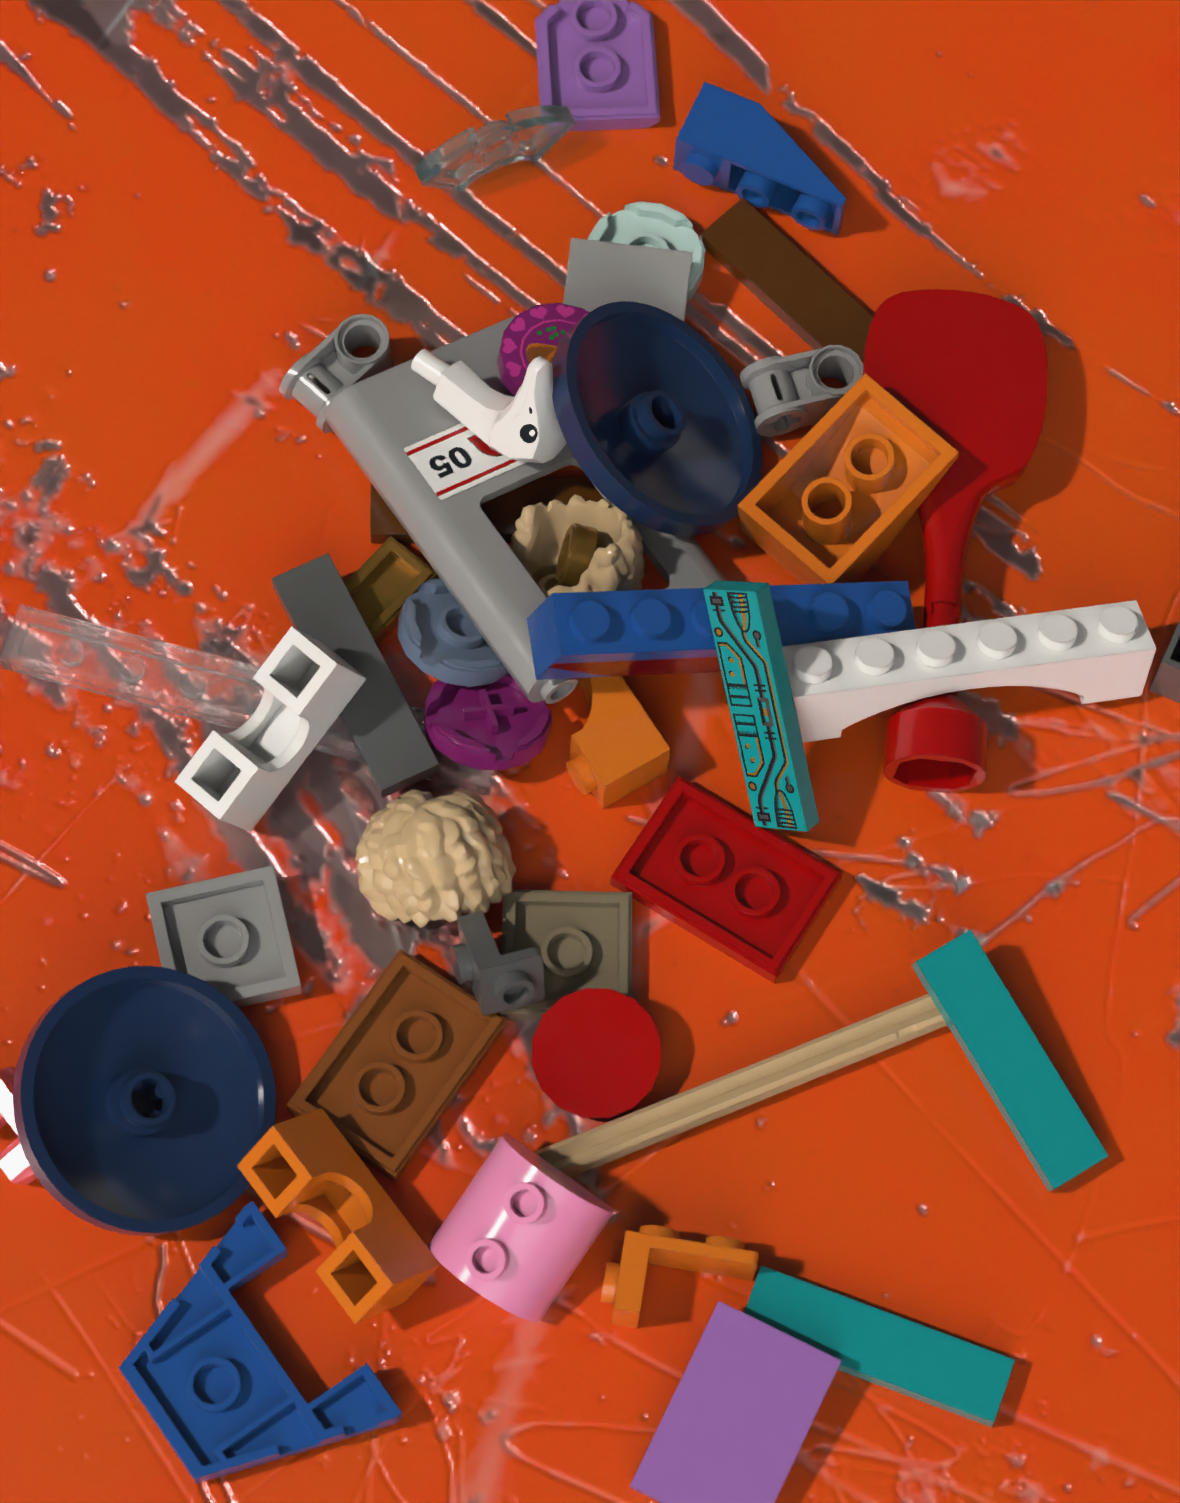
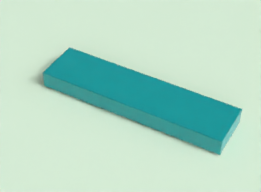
M971 929L911 965L1048 1192L1058 1188L1108 1157L1099 1139Z
M762 1265L744 1311L745 1314L841 1360L838 1368L839 1371L992 1427L1015 1362L1012 1358Z

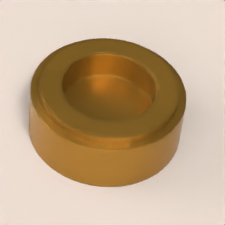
M578 523L569 526L557 562L556 580H558L559 584L569 587L579 584L581 574L588 569L596 550L597 528Z

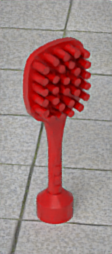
M913 290L895 294L878 307L867 334L862 362L863 375L866 373L959 452V457L917 509L925 550L923 628L961 623L965 561L972 529L982 501L996 491L1015 484L1025 472L1042 432L1046 414L1048 361L1044 339L1037 321L1019 305L986 294L961 290ZM958 691L909 702L886 721L883 773L889 781L899 786L919 791L955 792L974 788L982 784L986 779L988 725L965 702L958 698Z

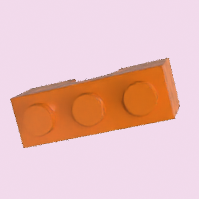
M322 1108L273 1125L237 1165L275 1218L291 1212L303 1213L316 1219L329 1232L336 1250L316 1270V1273L355 1325L403 1304L441 1265Z

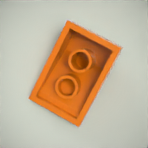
M865 373L737 505L740 530L802 584L856 583L880 558L959 457V452Z

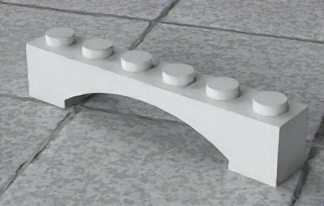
M1137 600L784 646L783 652L801 737L804 743L840 738L842 729L882 711L923 698L968 689L1000 686L1053 688L1078 694L1081 704L1139 697L1142 695L1156 652V646Z

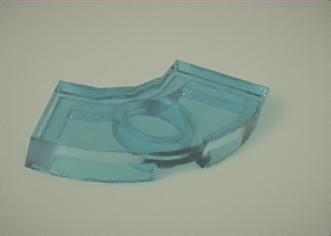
M540 105L514 110L506 113L505 117L508 121H494L475 131L474 127H471L449 139L419 162L414 171L422 186L462 192L478 178L499 167L519 161H538L576 122L568 107Z

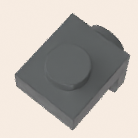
M482 911L457 917L459 944L450 946L453 969L459 984L470 983L482 1016L516 1009L540 1002L545 998L543 958L537 947L500 955Z

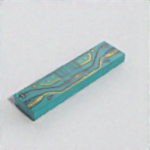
M716 580L705 587L703 592L755 827L807 832L820 821L769 583Z

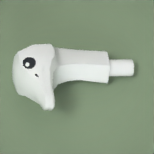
M422 349L414 357L411 369L436 386L433 394L434 400L492 450L516 461L545 463L554 459L565 446L566 440L559 426L552 398L553 367L552 363L547 359L539 356L531 361L522 385L515 397L490 388L461 360L449 365L427 349Z

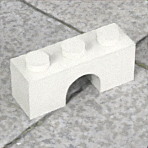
M292 626L253 677L255 681L264 687L262 700L253 715L241 727L231 733L222 734L213 730L174 781L219 820L250 832L367 679L321 641Z

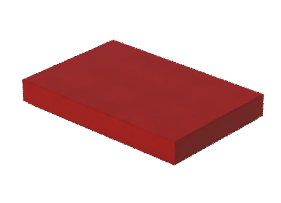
M678 776L612 874L610 885L622 892H632L633 899L770 982L775 983L841 881L842 873L769 829L755 827L754 820Z

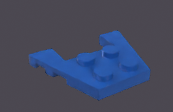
M253 1201L243 1207L236 1216L234 1225L217 1246H213L201 1261L199 1270L177 1298H172L119 1366L122 1376L196 1484L387 1427L402 1419V1412L367 1363L318 1398L307 1403L231 1295L288 1256L286 1247Z

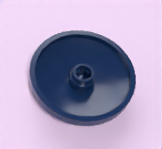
M631 301L608 303L592 310L575 323L562 337L552 363V398L556 417L567 445L591 482L610 502L625 514L647 527L666 534L683 537L704 535L717 530L738 515L737 505L760 482L763 462L760 434L757 433L754 423L756 417L748 397L736 375L718 351L684 321L662 309L644 303Z
M130 966L114 969L82 982L60 996L46 1009L30 1031L21 1050L15 1070L12 1103L14 1122L23 1153L38 1180L54 1199L82 1220L97 1227L126 1235L152 1236L184 1230L203 1223L221 1213L244 1193L250 1183L237 1165L265 1133L275 1125L277 1097L274 1075L266 1049L257 1031L236 1004L212 985L187 973L156 966Z

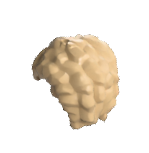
M574 494L567 505L554 499L549 502L548 506L540 502L523 508L521 517L515 522L516 531L511 536V543L508 546L547 598L552 593L642 589L641 581L645 576V559L642 555L643 538L636 525L632 524L631 517L616 506L612 507V502L606 499H601L598 502L591 500L585 502L581 496ZM578 523L597 528L596 550L588 569L581 574L579 584L572 587L559 584L558 580H556L557 562L569 526Z
M416 789L404 793L388 803L384 810H379L371 816L356 847L355 856L360 892L370 900L371 907L375 912L390 921H395L399 918L403 923H407L413 920L420 928L426 926L430 920L445 919L453 922L457 920V917L461 916V913L471 914L482 911L484 914L488 912L490 902L498 903L501 901L502 896L512 892V878L517 868L512 861L509 842L502 834L503 827L497 820L495 811L486 805L479 795L466 790L456 791L453 795L450 794L434 798L430 792H422Z

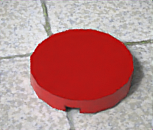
M584 988L561 997L542 1015L532 1038L531 1066L540 1089L558 1108L581 1118L608 1119L633 1109L651 1091L661 1068V1039L652 1017L635 999L609 988Z

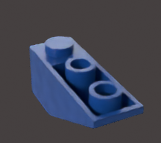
M704 82L676 138L673 169L682 172L686 178L696 184L704 186L714 185L734 193L740 199L744 198L753 207H768L791 216L798 224L811 230L823 229L838 235L842 225L846 197L760 103Z

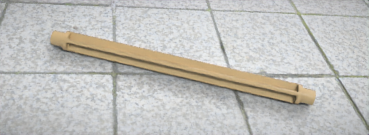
M925 994L533 1152L571 1178L947 1026L929 994Z

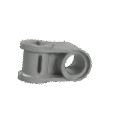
M357 314L348 317L315 349L292 365L280 383L279 392L287 400L296 399L317 418L316 425L324 433L332 432L333 430L325 420L324 413L333 398L347 387L393 367L387 327L380 319L373 315ZM362 346L377 349L375 354L366 358H358L351 355L353 350Z
M828 345L820 349L789 356L767 357L748 365L739 376L743 388L751 391L758 413L754 421L757 433L761 436H778L801 427L817 424L863 376V362L859 355L852 349L842 345ZM832 377L840 380L845 387L833 389L823 384L821 379Z

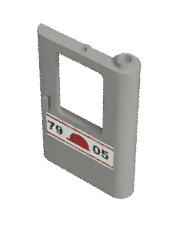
M514 317L430 351L449 365L459 360L463 361L490 388L504 395L512 396L502 383L497 359L503 332ZM413 359L359 381L341 391L326 408L324 413L326 422L527 699L532 703L545 700L547 704H553L567 697L578 684L576 678L536 680L527 618L547 597L480 507L481 504L565 466L573 465L582 470L569 449L567 442L554 459L545 463L516 461L492 450L434 400L433 394L436 386L411 369ZM598 490V492L601 494V496H602L604 499L608 500V499ZM631 518L632 524L636 525L643 538V552L667 582L668 587L666 589L705 588L716 580L727 581L693 536L683 537L659 532Z

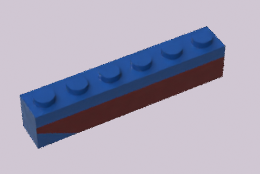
M908 581L770 585L782 647L916 629ZM704 588L552 593L527 618L536 680L721 672L703 592Z

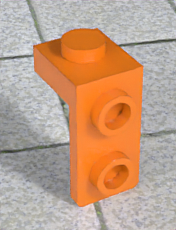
M643 1225L640 1226L639 1232L626 1230L620 1264L607 1262L600 1302L614 1304L611 1324L637 1328L648 1264L753 1280L759 1253L745 1250V1243L731 1237L709 1236L706 1237L705 1243L679 1239L678 1231L664 1226Z

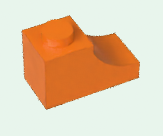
M622 676L579 678V686L588 704L589 717L584 727L571 735L570 760L566 762L568 773L578 790L583 795L591 792L602 809L667 773L670 757V747Z

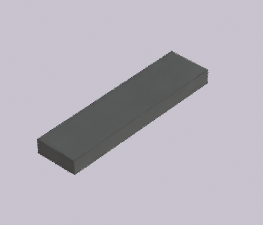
M329 553L271 578L272 588L292 627L321 641L367 678L340 713L339 717L381 798L438 773L439 763Z

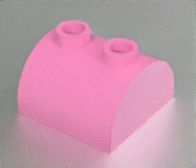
M504 1133L428 1244V1248L448 1271L471 1289L520 1318L538 1322L551 1306L615 1210L510 1134Z

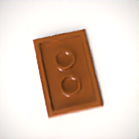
M400 949L289 1100L287 1110L297 1117L322 1108L360 1159L396 1183L507 1028L508 1019L498 1012L482 1016L475 997Z

